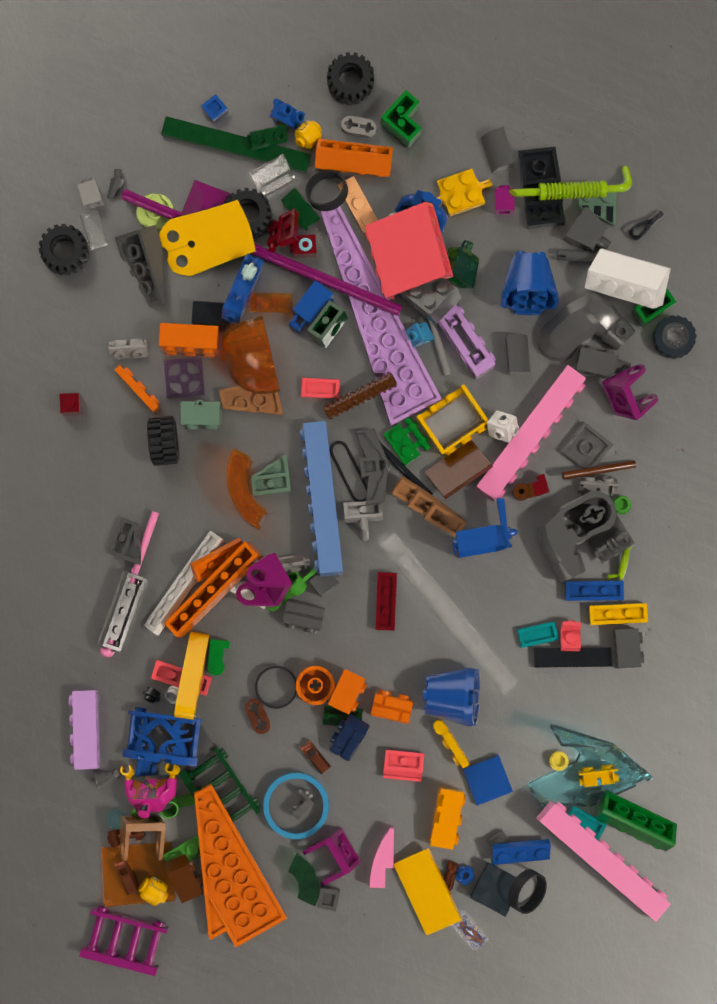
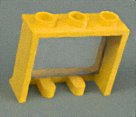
M464 384L415 418L440 455L445 453L447 456L457 450L455 446L460 442L464 445L472 439L471 435L475 432L479 435L488 428L486 425L489 421Z

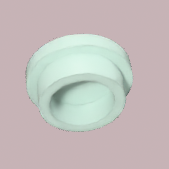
M251 262L249 265L246 264L241 272L243 280L251 281L255 276L258 268L254 266V263Z

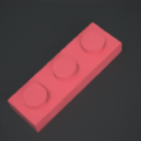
M157 660L151 679L179 687L183 668ZM203 675L199 694L207 696L213 677Z

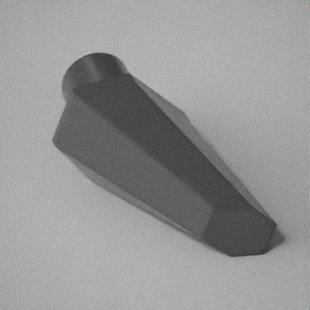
M114 169V178L110 182L108 199L116 196L125 181L122 178L121 169Z

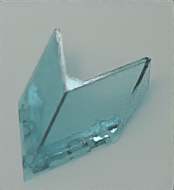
M551 724L550 728L561 747H573L579 754L576 761L569 764L564 770H555L529 782L528 786L538 805L546 806L550 801L555 804L559 801L563 806L591 807L597 804L596 801L602 799L606 790L618 795L636 787V783L644 779L646 781L653 779V776L614 743ZM613 764V767L618 768V771H614V774L619 776V781L615 782V784L601 785V778H597L598 786L585 788L580 786L579 778L583 777L582 775L579 776L578 771H582L583 767L592 766L594 769H601V765Z

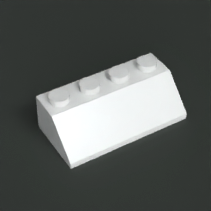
M600 249L588 269L585 288L654 309L663 305L671 268L606 249Z

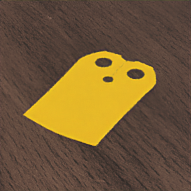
M238 200L170 219L159 233L162 247L168 251L167 261L173 272L185 276L195 275L227 261L256 252L249 222ZM171 230L176 231L179 234L178 241L170 242L167 238L168 232ZM189 241H194L195 246L193 248L187 246ZM179 255H184L188 259L185 267L177 265L176 258Z

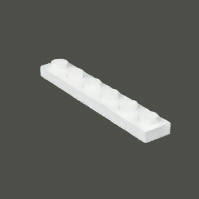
M209 531L145 622L144 626L159 636L166 626L164 623L176 612L197 582L194 580L190 564L220 548L225 540Z

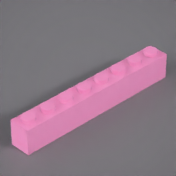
M567 365L521 426L518 434L512 438L492 465L493 467L488 470L476 486L478 491L493 502L496 498H502L506 492L504 487L507 483L511 485L517 478L516 471L519 468L523 470L529 462L526 459L530 453L535 454L541 446L538 444L540 439L547 438L552 431L549 427L553 422L555 424L559 422L563 416L561 411L564 407L568 409L574 402V399H572L573 395L576 392L580 394L586 386L583 383L586 380L584 376Z
M550 801L536 819L652 920L657 922L671 905L666 900L668 896L660 889L656 892L652 888L654 884L646 877L641 879L637 875L639 871L631 864L626 866L623 863L625 859L617 852L614 854L608 850L610 846L604 840L598 841L595 839L594 836L596 834L589 827L584 829L579 824L582 821L574 814L569 816L565 812L567 808L559 801L556 804Z

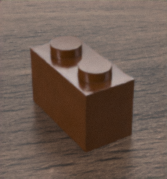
M186 854L164 863L166 875L181 903L204 894L202 889L203 879L200 874L197 875L195 873L197 869L194 861L189 860Z

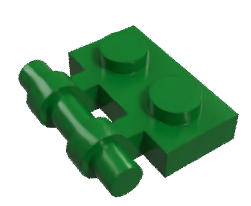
M410 416L404 420L408 426L403 430L401 425L397 424L383 434L405 466L421 455L417 448L422 446L425 452L432 448L428 443L429 439L426 435L423 436L418 428L419 425ZM411 432L418 440L414 444L408 437V434Z

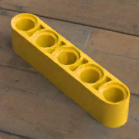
M190 632L174 717L190 720L195 718L210 634Z

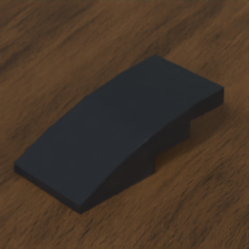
M556 146L518 151L522 189L538 188L539 183H553V185L554 183H561ZM523 196L527 229L565 225L562 198L561 200H558V198L557 200H547L546 198V200L540 201L539 196Z

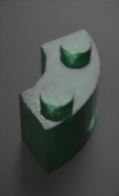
M296 852L288 872L298 882L299 893L297 898L316 906L319 895L317 873L312 863L304 855Z

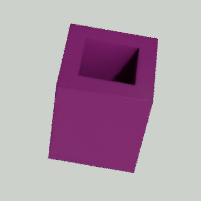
M500 185L498 188H495L494 215H513L515 211V197L509 193V190L514 188H510L509 185Z

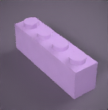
M98 690L72 691V695H69V706L73 707V714H70L69 718L70 726H73V734H70V745L74 748V753L70 756L71 765H74V770L100 768Z

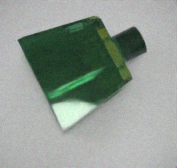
M463 240L461 247H450L447 251L454 276L447 280L458 288H474L479 258L471 252L473 243L468 240Z

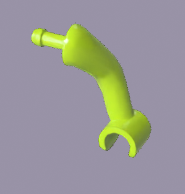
M633 545L622 552L617 571L618 574H608V579L618 577L619 581L624 578L629 561V551Z

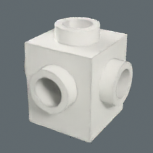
M496 410L487 422L490 437L510 442L518 434L517 417Z

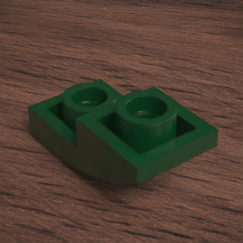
M295 187L281 199L289 211L295 209L299 213L298 222L306 231L320 219L312 206L306 202Z

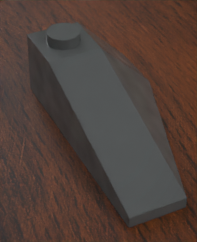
M156 225L115 237L120 256L123 261L128 262L131 268L130 273L132 276H136L139 281V289L149 306L165 303L162 248Z

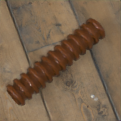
M387 372V375L383 374L382 378L377 377L376 381L371 380L370 384L366 383V386L362 385L360 389L356 388L354 392L350 391V394L346 393L344 397L340 396V399H334V402L330 401L329 405L324 404L323 408L327 417L333 420L334 417H339V414L343 415L344 411L349 412L350 408L354 409L355 406H360V403L364 404L366 400L370 401V398L374 399L376 395L380 396L382 392L386 393V390H392V387L396 388L397 382L393 374Z

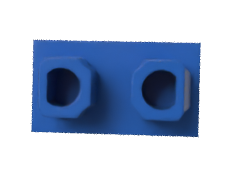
M279 99L273 100L274 107L271 110L270 118L276 123L286 124L288 128L296 130L298 124L303 123L305 113L298 111Z

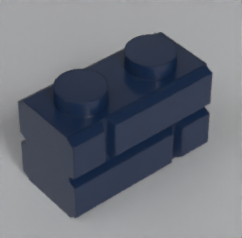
M352 714L348 716L347 720L342 719L337 728L340 732H335L329 741L333 743L330 751L340 755L344 760L350 761L370 727L369 724L362 720L360 721L359 718Z

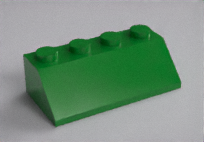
M606 790L596 808L595 818L601 823L609 824L618 831L626 832L635 839L645 841L654 848L665 852L675 846L676 823Z

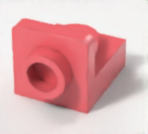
M574 620L562 622L560 628L561 651H580L581 622Z

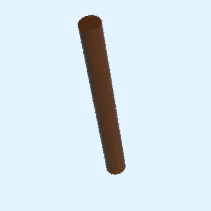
M633 460L562 472V479L636 468V462Z

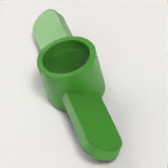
M315 567L303 577L297 572L287 574L292 586L280 605L267 608L272 612L276 611L293 596L302 594L307 587L306 580L316 573Z
M191 793L174 797L169 802L173 806L159 813L163 818L171 819L178 814L179 808L195 805V799ZM135 808L130 811L132 817H139Z

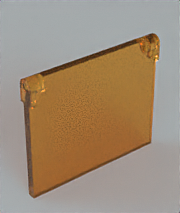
M172 842L164 843L163 854L172 850ZM155 843L130 845L127 861L138 887H140L146 877L149 879L154 876L168 886L167 893L169 895L165 902L176 901L175 890L166 875L164 866L166 862L164 859L162 861H157ZM121 846L101 848L105 907L147 903L140 898L139 891L127 895L114 866V862L119 863L122 861ZM127 868L121 870L122 875L128 873Z

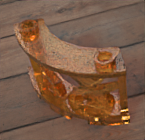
M234 448L227 466L229 494L242 517L253 527L260 530L268 513L266 509L254 500L250 493L248 478L253 461L250 460V456Z

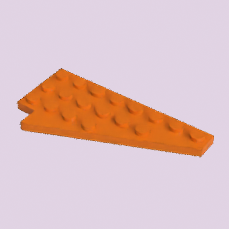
M209 784L194 793L208 936L212 940L227 931L235 947H238L287 919V916L213 785Z

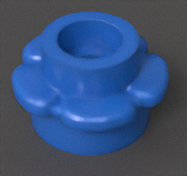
M461 866L457 869L456 880L461 882L462 885H468L474 880L475 874L470 866Z

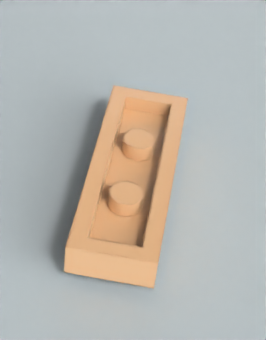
M353 176L345 180L348 185V195L345 202L363 235H366L365 225L378 221ZM343 182L337 184L340 192L343 188Z

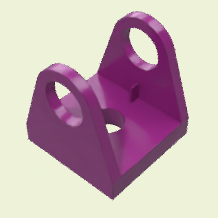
M644 365L632 366L601 382L615 415L638 420L657 403L658 397L656 394L645 395L635 400L630 386L645 373L646 368ZM652 399L651 401H649V402H647V403L641 404V403H643V402L646 401V400Z
M276 553L268 554L248 569V580L237 588L236 598L240 603L247 606L275 607L281 604L292 583ZM258 570L259 572L252 577V571ZM241 590H250L254 595V599H244L241 596Z
M342 828L302 851L306 855L327 845L335 858L340 870L320 882L322 886L350 873L361 862Z

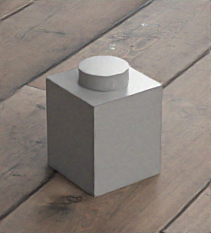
M84 179L80 184H77L86 210L104 205L95 179Z

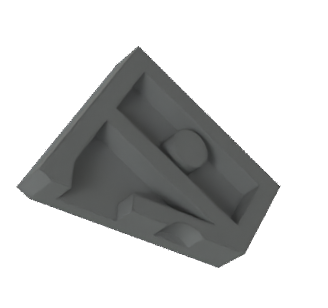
M121 517L107 553L141 565L140 524Z

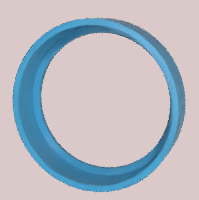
M292 772L282 775L270 785L265 794L263 803L264 815L270 827L283 837L290 839L309 837L316 833L325 823L329 811L327 792L323 785L309 774ZM289 779H304L312 783L319 790L323 799V813L319 822L312 829L303 833H289L280 829L272 820L269 812V800L272 792L279 784Z

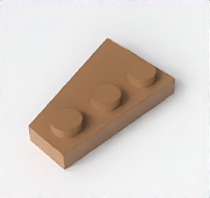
M275 377L219 390L223 410L283 415Z

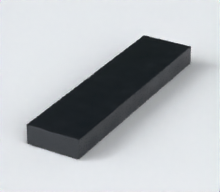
M611 647L581 648L580 651H561V648H534V668L612 667Z

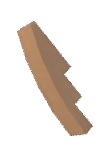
M401 476L391 490L393 495L407 502L408 507L424 515V519L455 536L457 531H461L467 523L465 519L447 505L403 476Z

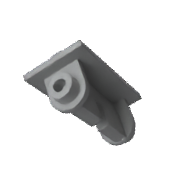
M144 338L130 339V345H127L126 339L109 342L108 350L111 359L149 357L147 350L148 341L144 340Z
M594 475L579 477V482L582 485L578 486V492L586 494L599 488V491L608 496H613V494H617V487L614 486H619L613 476L598 478Z
M309 553L278 558L287 574L291 572L303 574L311 570Z

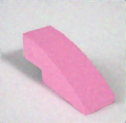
M389 827L376 850L370 872L369 888H385V868H393L394 827Z

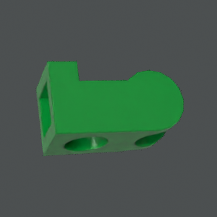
M210 640L208 671L212 675L218 676L225 671V663L223 662L225 649H230L231 641Z

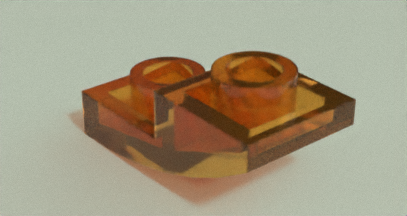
M252 293L251 312L292 313V294Z

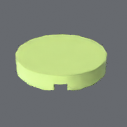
M153 193L145 196L148 199L174 209L171 201L164 195ZM137 206V218L144 228L156 225L157 231H161L166 222L170 220Z

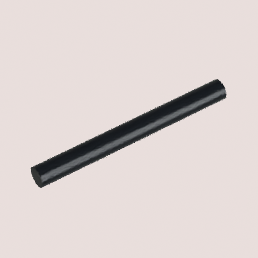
M381 443L386 458L408 480H410L414 484L418 485L419 487L433 495V493L396 456H394Z

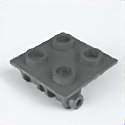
M617 514L615 524L609 530L592 535L588 539L594 553L602 564L635 544Z

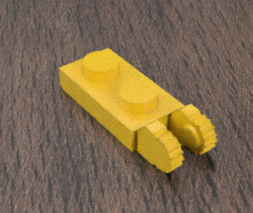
M436 720L433 724L435 732L444 737L442 742L446 749L451 748L454 756H452L457 766L461 765L462 768L467 767L470 761L443 720Z

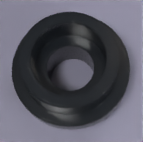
M147 687L146 690H143L142 694L146 701L150 703L160 701L161 693L156 689Z

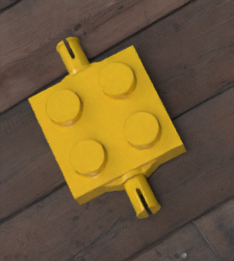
M469 169L437 180L440 196L436 198L442 201L449 217L485 205L482 189L492 187V182L490 179L479 182L475 177L473 169Z

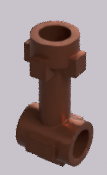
M119 829L108 831L107 840L111 847L121 845ZM131 832L129 839L142 840L141 838L145 837V832Z

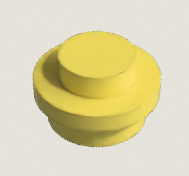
M554 752L549 758L551 768L556 771H562L568 766L569 759L563 752Z

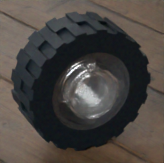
M679 315L665 317L655 328L653 344H655L656 350L666 358H682L695 345V339L697 338V334H695L696 329L693 327L692 322H689L685 317L683 318ZM671 333H676V334H678V335H679V340H678V341H673V340H671V339H670V334H671Z

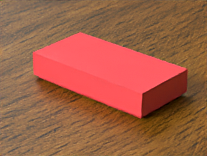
M302 378L301 397L339 399L340 380Z

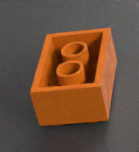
M160 323L159 347L168 356L184 353V356L187 357L203 354L205 358H214L215 355H219L221 333L218 326Z

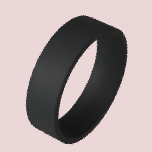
M323 170L309 179L305 188V194L311 206L316 210L331 211L338 208L346 200L348 185L339 172ZM337 178L343 182L341 193L333 201L321 204L311 200L312 189L321 180Z
M272 666L263 670L255 683V692L259 701L273 709L289 705L297 695L296 677L294 674L282 666ZM273 668L286 670L295 681L294 696L287 704L282 706L268 705L261 699L258 693L260 677L267 670Z
M533 869L521 872L510 887L508 894L509 905L522 914L534 911L540 905L546 893L547 882L545 877ZM536 876L537 885L534 894L526 904L519 907L518 898L521 889L529 879Z

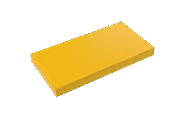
M429 847L393 863L426 936L462 920Z

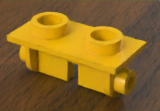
M613 764L601 765V769H594L592 766L583 767L582 771H578L579 776L582 775L583 777L579 778L580 786H584V788L598 786L597 778H601V785L615 784V782L619 781L618 774H614V771H618V768L613 767Z

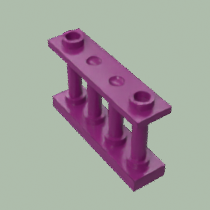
M103 906L93 908L90 914L97 917L90 944H87V947L83 946L81 948L79 957L156 976L159 965H155L154 958L161 932L167 934L169 927L165 926L166 923L156 920L152 923L109 912V908ZM104 918L116 921L110 945L106 952L98 950L99 947L97 946ZM123 923L135 925L128 953L125 954V957L117 955L118 952L116 951ZM142 927L154 930L147 958L144 961L136 960L135 956Z

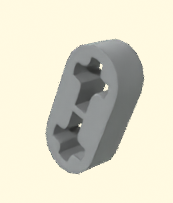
M346 116L341 122V128L345 134L363 138H372L376 134L377 126L373 120ZM349 121H352V125H354L351 129H347V125H345ZM367 125H371V129H373L369 133H366L364 129Z

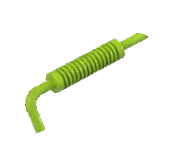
M624 166L622 168L624 183L619 185H607L605 180L599 182L588 181V183L587 181H584V183L581 181L573 182V184L572 182H569V184L568 182H558V184L554 183V185L553 183H539L538 188L510 189L509 193L514 197L539 196L540 201L546 200V198L547 200H557V198L558 200H561V198L562 200L565 198L576 199V197L577 199L591 198V196L592 198H606L607 193L625 192L630 189L632 178L629 167Z

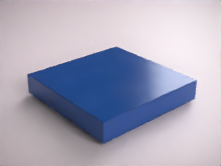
M499 755L463 769L477 806L513 792Z

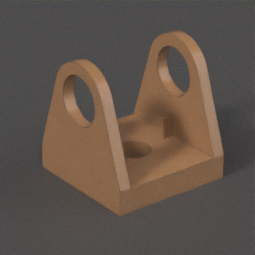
M120 816L122 862L127 861L129 836L131 832L154 831L157 861H162L166 823L160 816H149L146 819L140 816Z

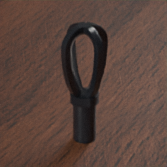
M658 210L651 217L635 224L629 230L630 237L633 240H639L656 221L664 216L663 212ZM643 224H648L639 235L633 234L635 229Z

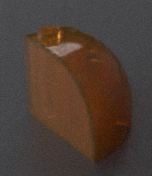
M263 316L247 319L229 328L222 336L223 350H220L222 362L226 361L232 379L241 388L252 393L270 394L279 392L280 389Z

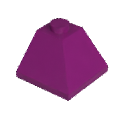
M194 180L181 213L188 215L226 204L225 201L229 198L230 193Z

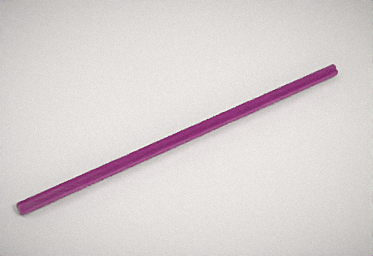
M127 189L121 195L123 200L167 219L186 215ZM254 243L256 252L250 254L314 281L316 280L321 284L394 315H399L402 306L276 252H269V249Z

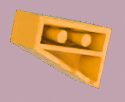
M439 786L429 842L430 846L453 850L454 845H458L459 834L456 833L458 826H461L462 815L460 813L466 799V795H464L462 790Z

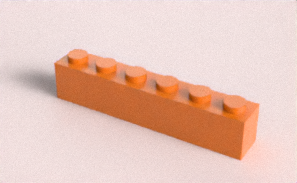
M244 541L164 624L176 637H184L247 574L248 569L264 555L251 542Z

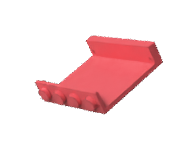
M423 202L365 225L367 231L366 238L371 245V256L375 260L377 266L376 274L380 278L382 284L381 292L385 295V298L395 299V295L436 279L454 277L432 203Z

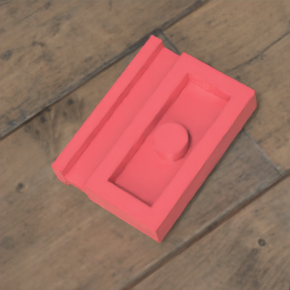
M386 749L383 778L422 782L424 753Z

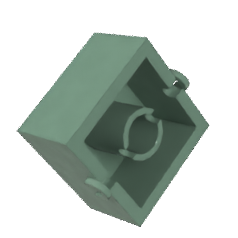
M203 400L181 401V425L185 426V429L196 430L198 426H205L206 430H217V426H222V403L205 402Z

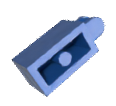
M315 280L293 308L292 312L295 316L288 326L298 333L303 330L306 324L310 326L328 301L334 302V293ZM298 318L303 321L301 325L296 322Z

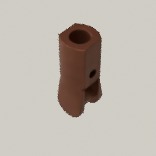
M308 739V743L303 747L300 746V749L318 772L323 774L331 765ZM314 749L316 754L310 757L308 752Z
M128 861L114 862L127 895L138 891L139 887ZM127 868L128 873L122 875L121 870Z

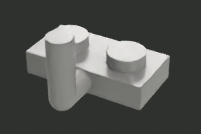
M366 501L343 503L345 523L360 522L361 540L367 541L369 539L368 521L383 520L382 504L365 506Z

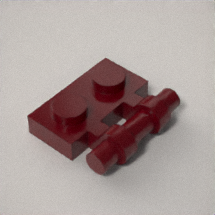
M295 209L279 215L278 222L276 220L271 221L268 227V234L270 236L267 239L269 252H275L278 245L282 248L297 241L299 213Z

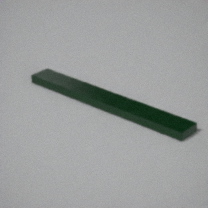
M168 116L165 117L161 136L306 174L311 159V154L278 145L252 150L251 141L249 142L247 137Z

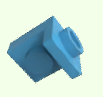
M427 322L421 324L414 323L405 330L413 347L431 342L434 339Z

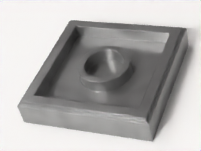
M583 421L560 452L581 469L597 467L613 444Z

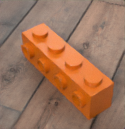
M318 139L315 168L337 170L342 173L354 172L360 175L371 174L378 177H390L393 147Z

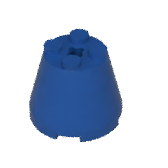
M541 251L536 253L516 252L515 257L511 259L501 293V306L512 309L514 314L527 316L540 315L543 310L549 308L554 310L559 304V295L546 253Z
M466 668L427 675V689L423 690V701H427L424 713L467 727L476 726L479 713V669Z

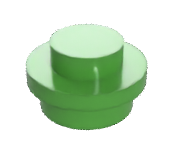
M620 495L613 499L617 514L623 515L630 510L631 502L626 496Z

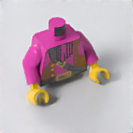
M167 763L165 765V771L169 775L134 776V780L131 778L134 775V769L129 765V772L125 773V768L121 766L120 772L126 777L124 785L127 799L141 818H149L151 812L163 811L166 804L175 797L177 785L175 776L180 772L178 765L174 764L172 771L171 764Z

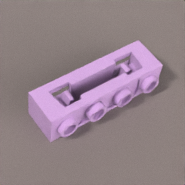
M455 304L438 324L476 380L495 367L496 358L491 351L487 352L484 347L486 344L483 338L475 334L473 323L470 320H466L463 316L465 312L459 304ZM458 322L460 323V329L477 352L472 358L469 357L470 352L453 328Z

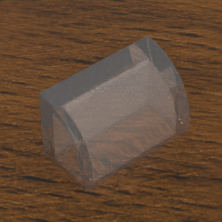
M284 154L250 172L256 188L264 194V198L297 181Z

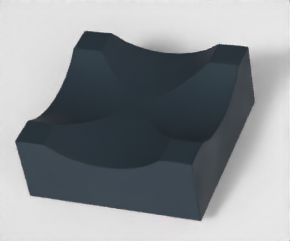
M487 862L470 898L506 917L511 907L508 902V894L516 877Z

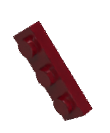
M378 572L375 630L395 631L397 573Z

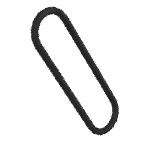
M343 441L334 442L330 447V454L351 497L356 502L366 501V497L361 500L355 498L333 454V447L336 444L344 445L361 479V472L347 444ZM363 478L361 481L367 491L368 486Z

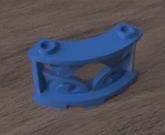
M135 707V711H128V714H131L127 749H123L122 757L161 762V759H164L166 763L197 766L198 758L196 756L202 719L196 718V714L194 720L177 718L173 715L146 712L147 708ZM149 717H153L156 719L150 722ZM166 719L177 720V721L172 725V724H171L169 721H167ZM185 723L193 724L192 737L182 739L181 735L187 734L189 730H183L181 726ZM162 725L173 740L164 742L160 746L158 753H156L155 743L147 735L155 727ZM185 742H191L189 757ZM148 743L149 748L146 750L145 745ZM171 744H175L176 746H171L173 751L169 753L167 751V747Z

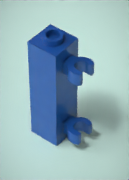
M250 254L245 255L224 303L222 319L230 323L240 324L262 272L264 261L260 260L259 257L255 258L250 256ZM252 262L258 268L251 281H245L242 279L243 275L241 272L246 264L249 265Z

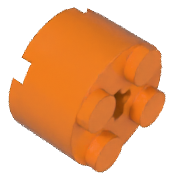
M321 666L305 668L296 680V691L299 697L311 705L325 703L331 698L335 689V681L332 674ZM313 680H317V683H321V686L318 687V691H315L314 688H310V684L313 683Z

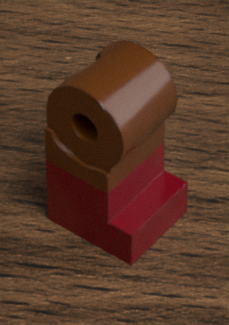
M545 474L536 476V482L517 484L512 491L513 497L518 501H524L548 494L550 491Z

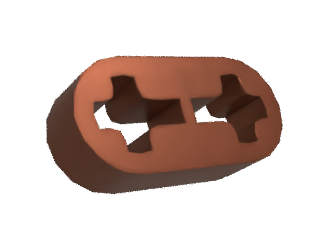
M258 699L249 700L246 703L245 709L253 729L258 734H265L269 731L271 724L263 704ZM251 702L259 704L260 707L257 708L259 715L256 716L254 711L249 710ZM258 717L261 718L262 722H267L266 730L257 729L259 724Z

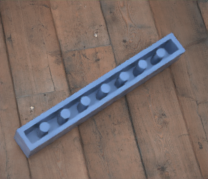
M326 421L303 423L304 429L300 430L301 441H305L306 448H302L303 459H307L308 466H304L305 478H309L310 485H306L307 497L311 496L312 503L308 504L309 515L314 517V522L310 523L311 534L316 535V541H312L313 552L318 553V560H314L315 570L320 572V577L342 575L343 565Z

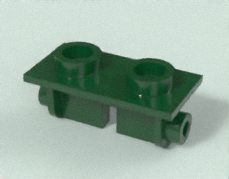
M286 124L251 131L250 134H247V140L251 141L252 150L287 142Z
M324 705L323 725L339 726L342 719L347 720L351 714L361 721L363 709L356 708L355 712L351 711L350 714H347L332 706Z

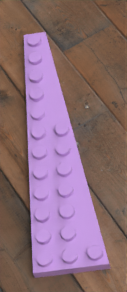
M339 206L331 211H320L343 281L385 298V295L381 292L382 285L341 207ZM348 295L375 379L377 377L382 378L383 374L387 375V372H390L397 382L396 388L392 387V390H386V393H381L390 425L392 426L441 401L442 398L415 347H413L408 339L398 315Z

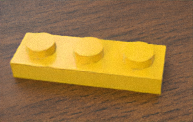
M647 603L588 606L590 625L648 622Z

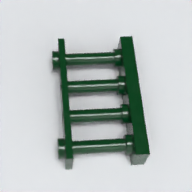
M216 746L214 748L216 755L192 771H187L186 768L180 770L178 775L193 798L194 793L205 786L212 784L215 788L232 777L238 787L220 798L223 805L241 793L244 794L249 802L230 815L233 822L253 809L256 814L260 813V802L256 796L251 797L227 761L229 756L223 747L219 749ZM219 761H222L227 771L203 787H198L194 781L196 777Z

